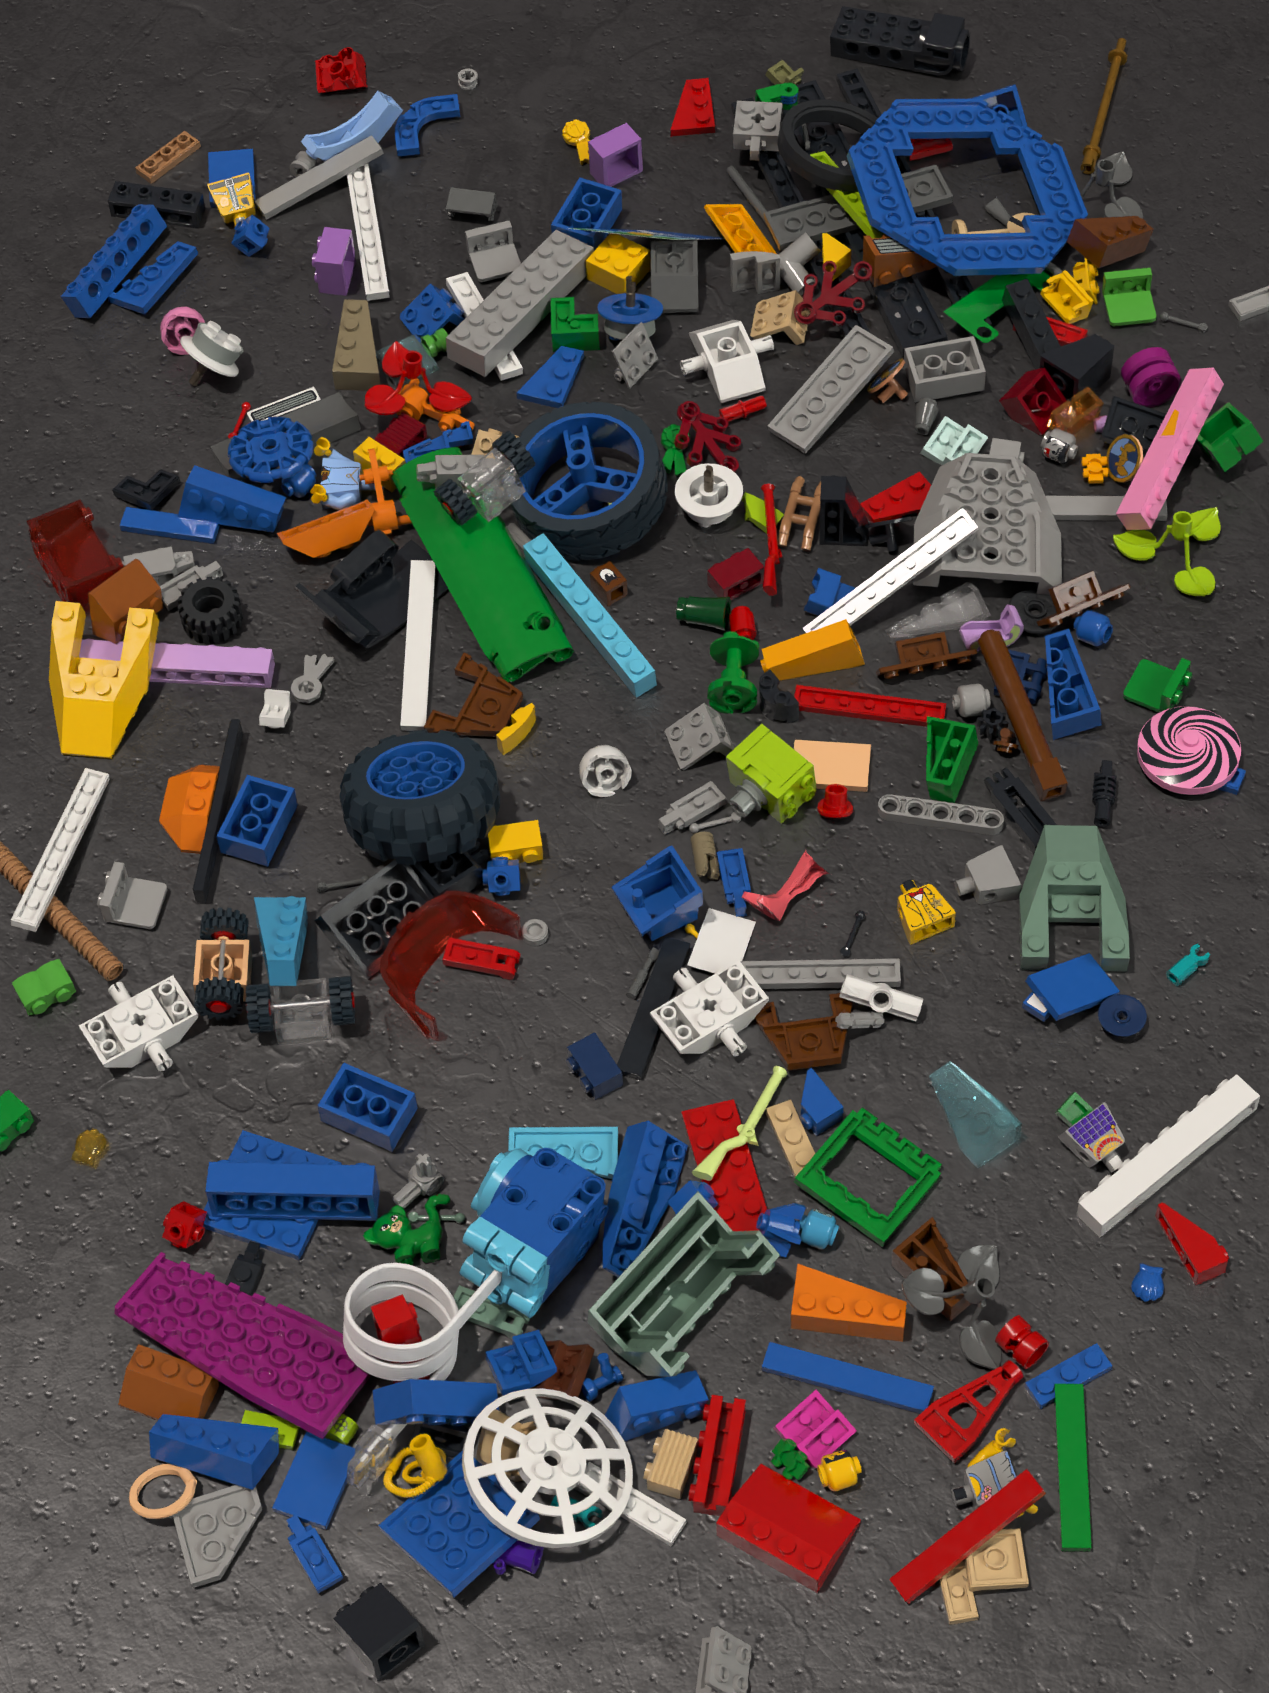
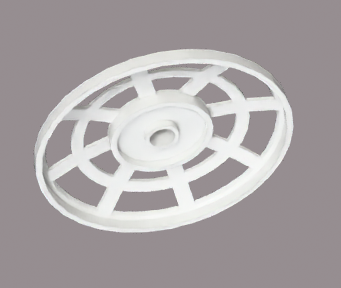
M543 1388L524 1389L497 1398L475 1418L467 1433L463 1447L462 1467L464 1479L469 1493L480 1511L503 1532L535 1546L568 1548L588 1543L600 1537L619 1519L630 1498L633 1485V1469L626 1444L616 1427L603 1413L591 1404L561 1391ZM524 1397L529 1407L515 1413L504 1423L488 1418L493 1410L510 1400ZM537 1397L559 1399L571 1403L580 1409L574 1415L559 1408L541 1407ZM545 1415L559 1416L569 1420L570 1423L565 1430L549 1427ZM589 1415L597 1419L607 1429L619 1449L605 1447L598 1433L585 1422ZM533 1416L537 1429L527 1435L511 1428L520 1420ZM480 1427L497 1433L491 1450L492 1463L475 1467L473 1460L474 1444ZM580 1428L592 1438L597 1448H582L581 1444L574 1438ZM504 1437L520 1445L516 1458L501 1460V1446ZM544 1457H554L558 1465H549L545 1462ZM586 1460H601L602 1466L599 1483L584 1473ZM609 1460H623L625 1465V1484L619 1501L605 1489L610 1476ZM518 1470L521 1478L527 1484L522 1493L512 1485L505 1472ZM491 1475L496 1476L503 1490L516 1502L507 1516L499 1511L489 1500L478 1479ZM578 1483L591 1492L584 1500L573 1505L570 1504L568 1492L574 1489ZM537 1491L548 1495H556L558 1507L543 1505L532 1499ZM598 1499L612 1511L597 1525L584 1531L575 1532L573 1515L587 1510ZM526 1509L545 1516L561 1517L563 1534L538 1532L526 1528L517 1522Z

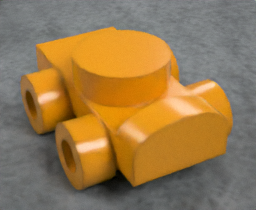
M1086 454V457H1082V467H1087L1083 468V478H1088L1089 484L1103 483V477H1108V468H1102V466H1107V457L1101 456V454Z

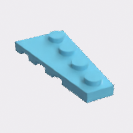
M510 1127L508 1151L520 1148L534 1156L539 1149L551 1148L592 1174L613 1179L618 1161V1127Z

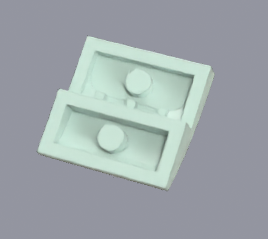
M945 416L920 454L938 464L944 465L966 453L978 454L988 436L969 424L966 428H963Z

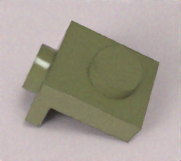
M781 60L769 68L765 76L774 85L783 83L799 85L802 82L801 77L804 70L799 68L794 72Z

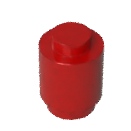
M747 606L733 608L729 616L731 632H736L738 636L754 640L756 628L753 612Z

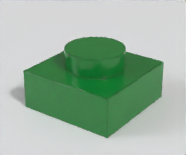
M1074 1092L1059 1107L1055 1114L1071 1127L1094 1109Z

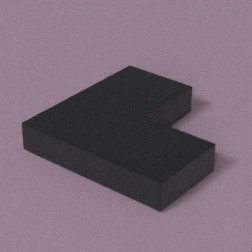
M160 469L146 483L126 476L112 490L114 496L152 511L181 481L178 475Z

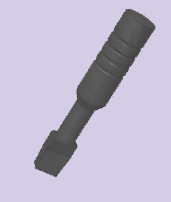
M653 947L646 957L647 960L643 968L638 971L626 993L628 998L636 999L648 976L649 968L656 961L660 952Z

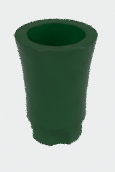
M729 596L716 598L679 597L676 610L677 620L686 621L688 624L713 627L723 631L728 629L729 616L731 614V599Z

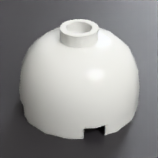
M598 745L584 754L579 764V775L584 787L591 795L608 797L615 794L614 790H618L620 787L624 789L631 778V767L626 756L619 749L609 745Z

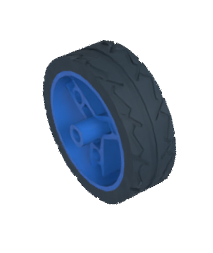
M591 401V403L568 404L534 420L520 433L521 436L517 438L526 447L525 449L529 451L530 456L533 457L535 466L520 478L515 476L508 467L503 471L504 488L519 528L531 540L544 533L566 560L580 561L582 559L586 561L605 558L619 553L621 549L625 550L638 542L651 529V526L657 522L664 510L667 498L665 493L668 492L667 474L651 429L633 412L606 402ZM593 448H612L627 453L639 463L637 474L596 466ZM567 455L566 463L570 472L533 500L536 486L542 475L552 464ZM605 502L612 503L609 506L600 509L601 507H603ZM581 506L586 511L591 512L583 515H570Z

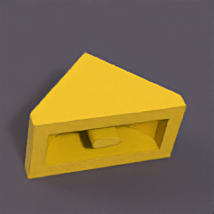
M822 233L823 264L826 261H833L837 266L836 273L833 275V281L851 266V249L829 234ZM832 266L825 267L828 272L834 270Z

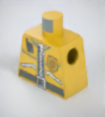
M249 172L207 184L210 195L224 223L234 222L236 226L241 219L245 220L249 216L255 215L253 186Z

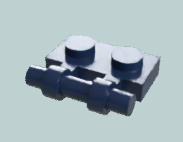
M1008 650L1030 703L1035 704L1037 697L1040 696L1042 691L1041 682L1046 677L1047 661L1039 658L1036 664L1029 663L1030 654ZM1025 674L1032 676L1031 682L1024 680ZM995 686V687H994V695L1000 696L999 693H998V690H997V688H996V686Z

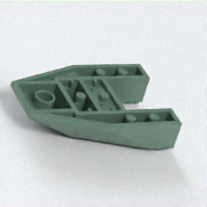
M1044 825L1019 896L1020 970L1047 969L1049 961L1048 922L1099 923L1100 967L1104 971H1127L1130 954L1125 896L1097 826Z

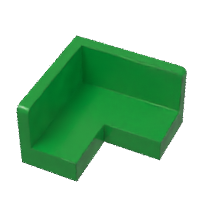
M574 297L551 298L553 352H556L561 346L583 351L599 350L598 314L575 315Z

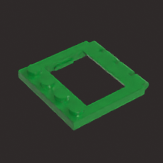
M861 1108L858 1113L854 1110L851 1111L798 1173L794 1183L883 1247L941 1176L939 1170L942 1164L927 1153L922 1159L919 1158L922 1149L905 1137L898 1143L897 1139L900 1136L898 1132L884 1122H881L876 1127L875 1124L878 1118L866 1109ZM852 1134L917 1180L897 1201L894 1206L895 1208L888 1217L883 1213H877L870 1208L869 1203L861 1197L857 1198L847 1191V1187L838 1181L834 1182L823 1171V1168L830 1160L832 1161Z

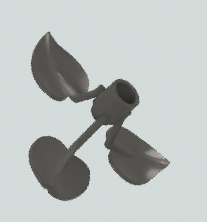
M1124 151L1099 160L1095 166L1094 174H1091L1090 180L1080 193L1081 197H1084L1094 181L1101 187L1109 185L1112 203L1105 206V217L1138 216L1143 219L1142 210L1137 202L1129 197H1121L1116 200L1114 196L1113 185L1126 184L1132 178V169Z
M996 1245L975 1246L964 1251L959 1256L957 1263L966 1280H968V1284L960 1289L943 1292L944 1282L941 1276L929 1268L917 1269L902 1281V1290L908 1303L915 1310L925 1315L940 1313L944 1309L943 1298L964 1294L968 1302L977 1304L978 1306L970 1320L971 1327L964 1328L959 1335L960 1349L963 1355L972 1363L993 1370L999 1367L1001 1347L995 1342L998 1335L995 1327L986 1320L976 1324L982 1308L986 1306L985 1300L994 1294L995 1287L999 1281Z

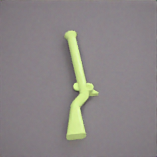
M780 1066L773 1067V1074L746 1123L737 1127L739 1135L721 1142L692 1171L695 1177L711 1181L727 1151L741 1147L746 1143L759 1146L754 1129L781 1080L788 1074L784 1068Z

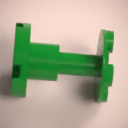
M726 632L723 637L716 639L710 645L711 657L717 663L725 665L726 669L721 672L720 679L713 681L708 686L707 699H709V705L719 712L733 714V710L741 709V713H744L756 706L757 688L752 682L746 680V673L741 669V666L749 665L757 660L759 657V643L755 640L738 636L736 632Z

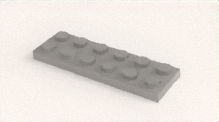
M855 325L768 424V431L806 454L894 353L893 347Z

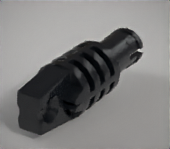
M1102 760L1100 772L1094 773L1092 803L1095 806L1094 824L1098 827L1110 825L1111 807L1115 804L1117 775H1112L1113 762L1108 760Z

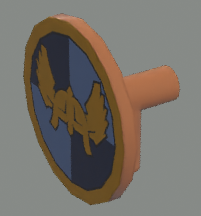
M902 358L892 363L869 385L867 391L870 394L876 392L885 384L888 385L877 396L882 403H885L894 393L901 400L908 395L906 390L894 378L904 366V359Z

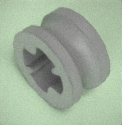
M463 69L458 73V85L461 89L471 90L477 86L478 74L475 70Z

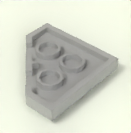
M234 1485L192 1498L183 1510L173 1515L192 1588L221 1580L262 1511L256 1486L251 1490Z

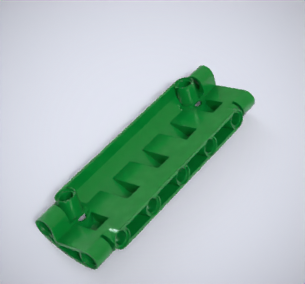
M451 447L432 451L396 469L391 478L402 496L400 498L402 506L487 658L494 663L501 677L510 683L522 677L548 657L556 662L569 659L574 653V649L563 632L562 623L485 488L484 492H471L467 495L476 507L477 514L461 526L446 512L445 508L437 500V497L434 495L436 490L435 484L417 481V464L434 462L435 455H463L458 447Z

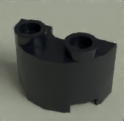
M769 669L759 679V701L763 715L771 721H774V719L780 721L787 720V723H792L799 720V702L789 691L778 690L777 686L780 684V680Z

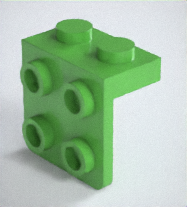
M1151 268L1104 272L1102 294L1110 325L1121 326L1156 321V311L1150 292L1152 281Z

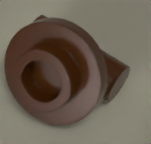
M1003 728L1000 731L1001 741H993V745L998 746L997 751L1012 754L1013 749L1018 750L1019 745L1012 744V741L1015 739V733L1008 728Z

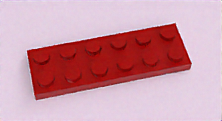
M734 1099L681 1111L696 1167L721 1142L739 1135L737 1127L741 1125ZM746 1143L741 1147L727 1151L711 1181L700 1179L701 1182L707 1183L713 1189V1196L718 1202L714 1210L732 1231H758L759 1229L756 1228L758 1217L767 1210L748 1144Z

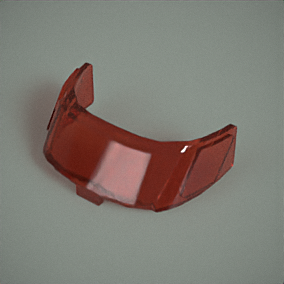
M446 891L443 895L427 901L415 912H408L397 925V931L390 939L381 957L380 972L389 987L387 992L413 1025L425 1037L429 1036L436 1040L439 1037L436 1019L416 1005L415 991L422 977L445 951L449 937L459 939L461 936L487 931L519 939L522 936L520 917L506 907L485 897L462 891Z

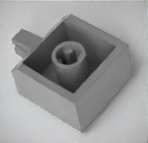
M737 101L733 130V149L750 150V160L758 161L760 151H779L777 140L782 123V103Z

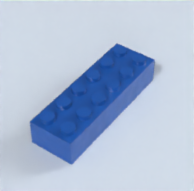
M219 1160L217 1162H209L205 1190L213 1217L376 1221L378 1218L380 1189L375 1165L367 1163H357L355 1165H342L337 1162L328 1164H314L312 1162L287 1164L283 1161L259 1163L249 1160L242 1163Z

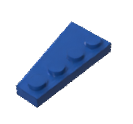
M179 241L156 258L157 262L155 264L142 268L139 271L140 275L132 281L130 279L122 284L123 288L117 293L113 291L108 296L109 303L146 314L198 255L196 247Z

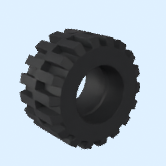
M207 577L205 580L199 578L196 579V583H189L187 585L188 589H183L181 591L182 596L178 598V610L183 629L190 638L194 637V640L197 642L203 640L205 644H209L210 641H214V644L220 643L219 640L229 639L230 634L235 635L237 628H240L242 625L241 620H243L239 593H237L235 586H231V582L227 580L223 582L222 578L219 577L216 579ZM208 608H219L218 610L210 613L202 612Z

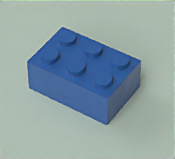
M579 177L553 220L551 233L558 230L594 247L595 251L608 233L568 228L611 229L622 211L621 190Z
M247 775L217 834L220 852L269 866L298 806L295 789Z
M346 1063L342 1064L318 1104V1111L322 1122L391 1152L418 1109L414 1092Z

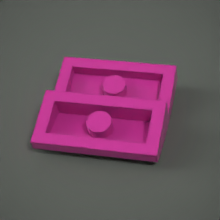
M817 1390L813 1391L773 1427L782 1439H791L796 1443L794 1450L804 1452L807 1455L806 1462L814 1469L817 1465H820L822 1456L833 1453L857 1431L838 1409L835 1411Z

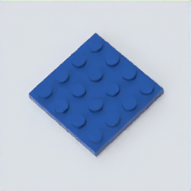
M242 1130L228 1159L231 1162L242 1163L249 1160L259 1163L283 1161L287 1164H300L301 1162H312L314 1164L341 1163ZM207 1202L204 1208L207 1214L203 1227L246 1243L250 1241L259 1243L260 1248L300 1260L319 1219L213 1217L209 1202Z
M463 1451L446 1465L447 1473L442 1481L436 1482L426 1492L407 1499L378 1525L384 1535L453 1598L518 1540L490 1522L474 1502L464 1479L462 1467ZM473 1457L474 1466H482V1464ZM491 1475L478 1479L489 1500L499 1511L507 1516L516 1502L503 1490L496 1476ZM526 1509L517 1523L530 1529L540 1520L538 1513Z

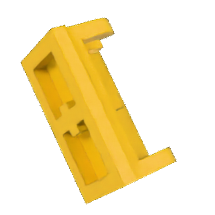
M1066 270L1050 277L1046 281L1049 285H1052L1043 288L1040 295L1066 323L1072 324L1088 317L1094 300Z

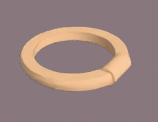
M162 1464L152 1467L141 1474L133 1483L129 1493L130 1506L135 1513L144 1518L162 1519L170 1517L183 1510L190 1503L195 1494L197 1480L190 1470L173 1464ZM177 1475L185 1483L186 1487L182 1496L167 1507L149 1509L142 1506L138 1501V1496L143 1486L158 1476Z

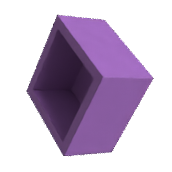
M627 123L588 141L590 174L598 183L612 187L643 171L641 138Z
M324 227L322 236H319L317 240V253H314L312 257V267L316 269L314 280L315 283H318L319 293L346 296L356 264L352 230Z

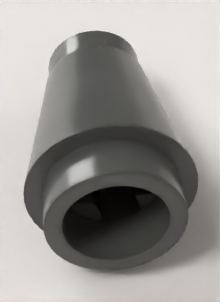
M921 398L916 404L914 431L919 435H927L939 412L938 403L931 398Z

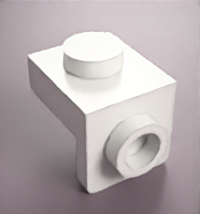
M266 689L264 692L265 705L259 716V725L268 726L269 728L285 727L291 713L290 692Z

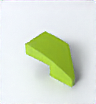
M745 492L741 499L744 502L746 511L745 520H750L767 534L764 501ZM775 508L777 525L784 514Z

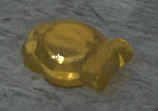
M97 1129L85 1130L79 1134L71 1160L94 1165L95 1158L102 1153L106 1146L105 1136L99 1133Z

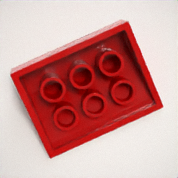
M760 1464L732 1497L716 1522V1534L719 1538L818 1593L859 1526L861 1519L799 1484L786 1479L765 1465Z

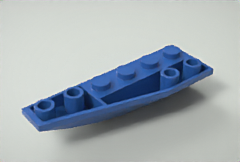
M650 1121L627 1127L609 1193L608 1212L605 1217L603 1237V1269L618 1278L644 1250L669 1205L668 1200L674 1196L688 1148L687 1144Z

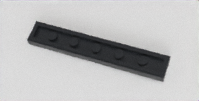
M669 937L664 938L617 1066L622 1071V1075L642 1080L660 1031V1027L650 1016V1012L672 999L677 982L673 980V975L678 970L680 973L682 972L681 969L684 967L690 950V943Z

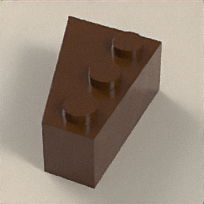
M933 1217L892 1251L891 1266L905 1279L917 1269L929 1268L941 1276L944 1282L943 1292L954 1291L968 1284L957 1261L952 1257L947 1242L942 1238L936 1227ZM964 1294L943 1298L944 1309L940 1313L951 1322L970 1305V1302L965 1299Z

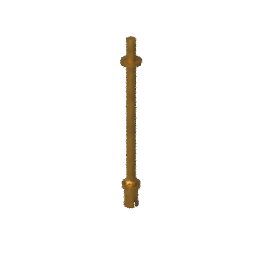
M1119 38L1116 49L1111 50L1108 54V61L1111 63L1090 144L1086 145L1083 149L1084 158L1080 169L1085 174H1092L1095 171L1096 161L1101 155V149L1098 145L1120 66L1127 62V54L1124 52L1126 39Z

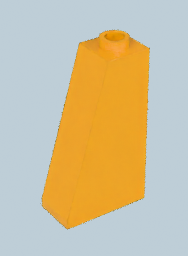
M847 619L763 648L764 659L760 660L764 673L770 669L779 680L865 665L860 645Z

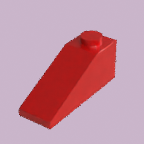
M1165 1203L1158 1204L1155 1217L1194 1284L1198 1285L1225 1273L1229 1256L1224 1246H1219L1212 1235Z

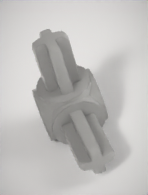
M427 1153L423 1156L421 1154L416 1156V1163L408 1173L409 1183L393 1196L394 1203L404 1209L417 1196H425L426 1194L430 1196L442 1186L444 1176L437 1171V1167L431 1162V1158Z

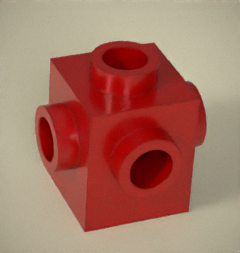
M185 1201L173 1206L164 1219L163 1227L165 1229L162 1238L171 1241V1244L178 1248H187L199 1242L205 1232L203 1224L207 1211Z

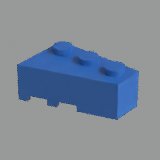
M695 1370L677 1374L673 1377H662L620 1386L605 1416L616 1427L625 1442L679 1421L699 1416L709 1399Z

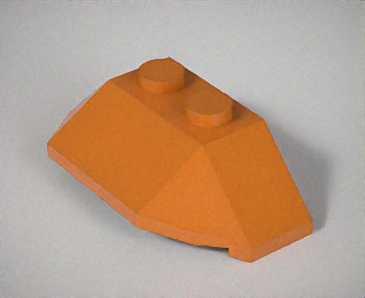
M367 499L353 506L279 532L277 536L283 545L313 558H323L330 555L331 551L339 548L347 549L352 547L353 543L358 542L375 510Z
M198 765L168 779L159 823L183 853L201 854L220 766Z

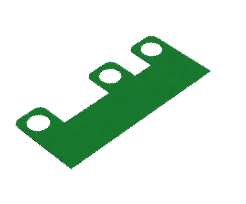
M1044 271L1041 274L996 275L943 312L981 342L988 343L998 336V331L985 322L984 319L1004 306L1002 297L1006 285L1028 279L1031 287L1034 285L1041 291L1043 283L1051 276ZM979 327H986L991 330L992 335L988 338L978 335L977 329Z

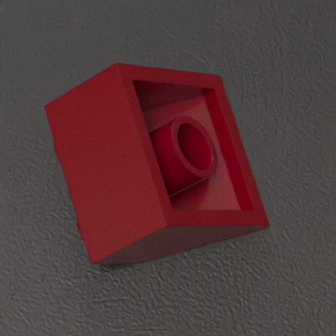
M1045 368L1027 371L999 400L1013 421L1038 435H1043L1070 406Z

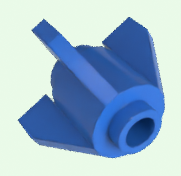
M792 1203L767 1209L765 1213H761L758 1217L756 1228L759 1229L782 1257H787L791 1247L788 1241L799 1245L802 1239L798 1234L800 1222L795 1219H802L806 1209L804 1205Z

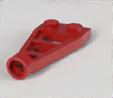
M1007 1360L1002 1366L934 1401L914 1419V1425L955 1463L976 1444L1011 1388L1023 1378V1373L1015 1363ZM983 1386H989L996 1393L994 1399L986 1407H983L972 1396ZM962 1403L969 1404L977 1413L970 1427L963 1429L948 1415L952 1408Z

